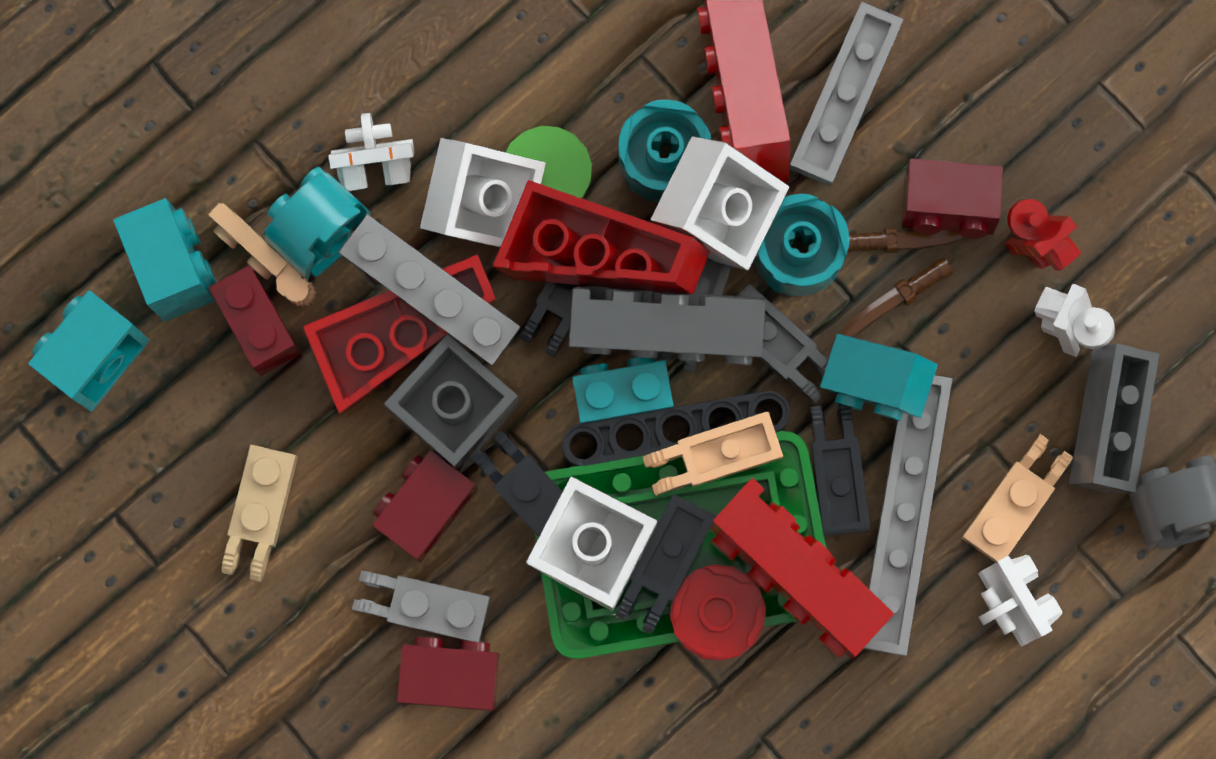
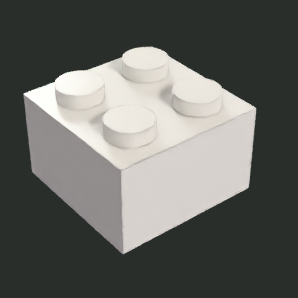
M692 136L650 220L659 226L693 237L710 250L708 258L714 262L749 270L789 186L728 144Z

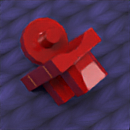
M1034 199L1019 200L1009 209L1007 216L1008 227L1018 237L1010 238L1005 243L1012 254L1029 256L1039 269H1044L1051 265L1057 271L1063 270L1081 254L1080 250L1068 236L1077 228L1069 216L1048 215L1045 206Z

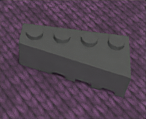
M579 285L573 288L569 347H583V352L590 354H611V349L630 350V356L658 358V351L677 352V359L687 361H705V354L724 355V363L750 365L752 364V357H762L766 298L701 293L688 295Z

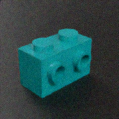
M837 334L820 387L837 394L835 403L862 411L863 404L866 403L875 406V414L892 420L901 421L903 414L921 418L938 364L916 353Z
M636 357L627 360V367L609 370L608 364H597L580 369L581 375L572 377L580 424L673 408L665 360L655 362L654 358Z

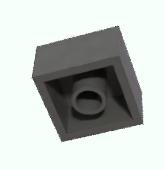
M447 334L384 405L395 418L439 457L460 472L469 462L471 456L486 443L520 405L518 395Z

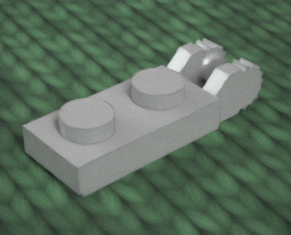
M361 571L359 581L365 585L374 588L383 587L395 591L391 607L382 606L366 599H354L352 610L387 618L389 623L465 641L480 642L490 597L398 576L396 579L381 574Z

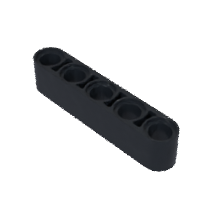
M764 391L573 426L566 432L562 440V450L566 462L571 467L588 466L644 456L678 444L668 441L663 435L662 429L670 421L678 420L683 422L689 430L688 437L712 430L709 426V418L715 413H727L736 422L755 416V410L763 404H770L778 409L780 421L773 425L775 432L784 430L788 422L790 407L787 400L781 394L774 391ZM627 428L637 430L643 437L642 445L634 451L621 449L616 442V438L622 430ZM579 437H589L595 441L597 450L592 457L579 459L570 451L572 442Z

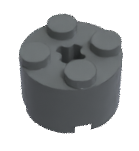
M1213 455L1191 460L1185 464L1187 469L1170 473L1168 467H1162L1140 476L1142 483L1137 484L1136 493H1130L1129 498L1148 550H1152L1157 544L1159 550H1164L1210 537L1208 532L1212 529L1211 526L1216 524V463Z

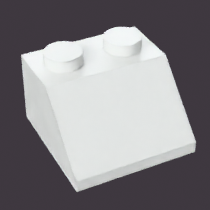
M440 138L420 228L501 247L527 181L530 180L541 184L546 163L465 142Z
M570 477L526 564L580 595L614 611L657 527V520Z

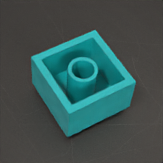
M164 198L113 219L146 304L164 322L216 301L208 287L216 284L217 280L208 260H204L200 250L195 251L194 246L200 244L201 241L191 218H187L183 208L175 210L167 198Z
M88 290L83 297L79 295L67 305L62 314L64 320L54 333L48 332L38 340L32 349L34 357L28 364L71 399L92 412L151 340L131 322Z

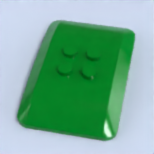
M789 431L775 432L783 454L782 459L693 488L692 485H688L657 496L654 494L652 485L656 484L658 480L687 473L682 456L655 468L645 467L643 456L545 472L562 492L570 477H573L657 520V525L673 494L717 516L753 477L765 489L758 497L768 506L771 502L778 506H783L796 519L795 522L800 526V529L797 531L804 538L810 535L826 547L809 452L803 439ZM709 530L685 578L697 569L714 564L732 566L745 574L749 572L751 567L739 556H736L731 561L712 544L711 541L715 535ZM535 534V540L537 543L539 537ZM541 572L552 640L555 648L563 656L570 659H583L680 642L674 634L670 619L671 601H668L652 634L642 630L644 626L643 620L649 609L653 608L659 596L648 589L641 588L631 615L623 620L615 615L632 581L629 580L614 611H611ZM757 585L766 607L764 627L797 622L782 607L787 602L783 596L774 588L769 593H766Z

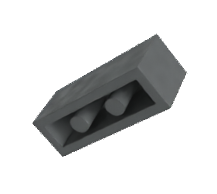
M1117 343L1092 349L1069 485L1108 494L1136 493L1159 353Z

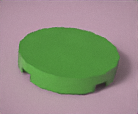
M539 126L524 131L509 144L505 152L545 162L541 184L583 199L591 186L592 163L587 148L574 134L560 127Z

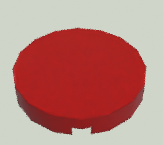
M714 564L697 569L684 578L671 603L670 619L675 636L686 650L702 659L724 661L740 656L755 644L764 628L766 607L760 590L747 574L732 566Z

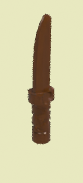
M884 228L883 233H849L848 252L871 251L874 249L884 250L885 253H897L900 249L945 245L964 237L959 232L941 230L936 234H920L915 231L897 233L896 228Z
M943 257L930 265L928 269L919 272L917 276L914 275L907 281L902 279L895 283L894 289L859 312L846 325L841 335L853 337L904 302L908 306L916 301V295H919L926 288H930L937 281L939 282L953 273L948 261Z

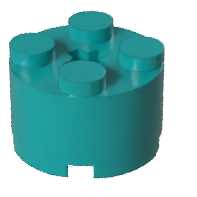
M656 100L644 105L643 108L636 111L625 121L619 136V166L625 183L631 191L647 200L659 203L691 137L712 140L707 126L690 106L674 100ZM662 145L670 146L671 153L668 158L659 157Z
M320 167L314 168L306 175L301 182V188L291 198L284 194L274 202L267 213L273 220L263 232L265 241L306 279H309L310 273L314 277L321 275L343 256L339 252L346 244L351 231L357 229L367 214L370 216V211Z
M794 194L784 197L754 258L758 273L772 290L780 294L808 296L822 291L836 279L846 259L849 248L847 224L835 207L818 199V197L809 194ZM794 238H800L802 244H810L807 253H800L798 249L791 248Z

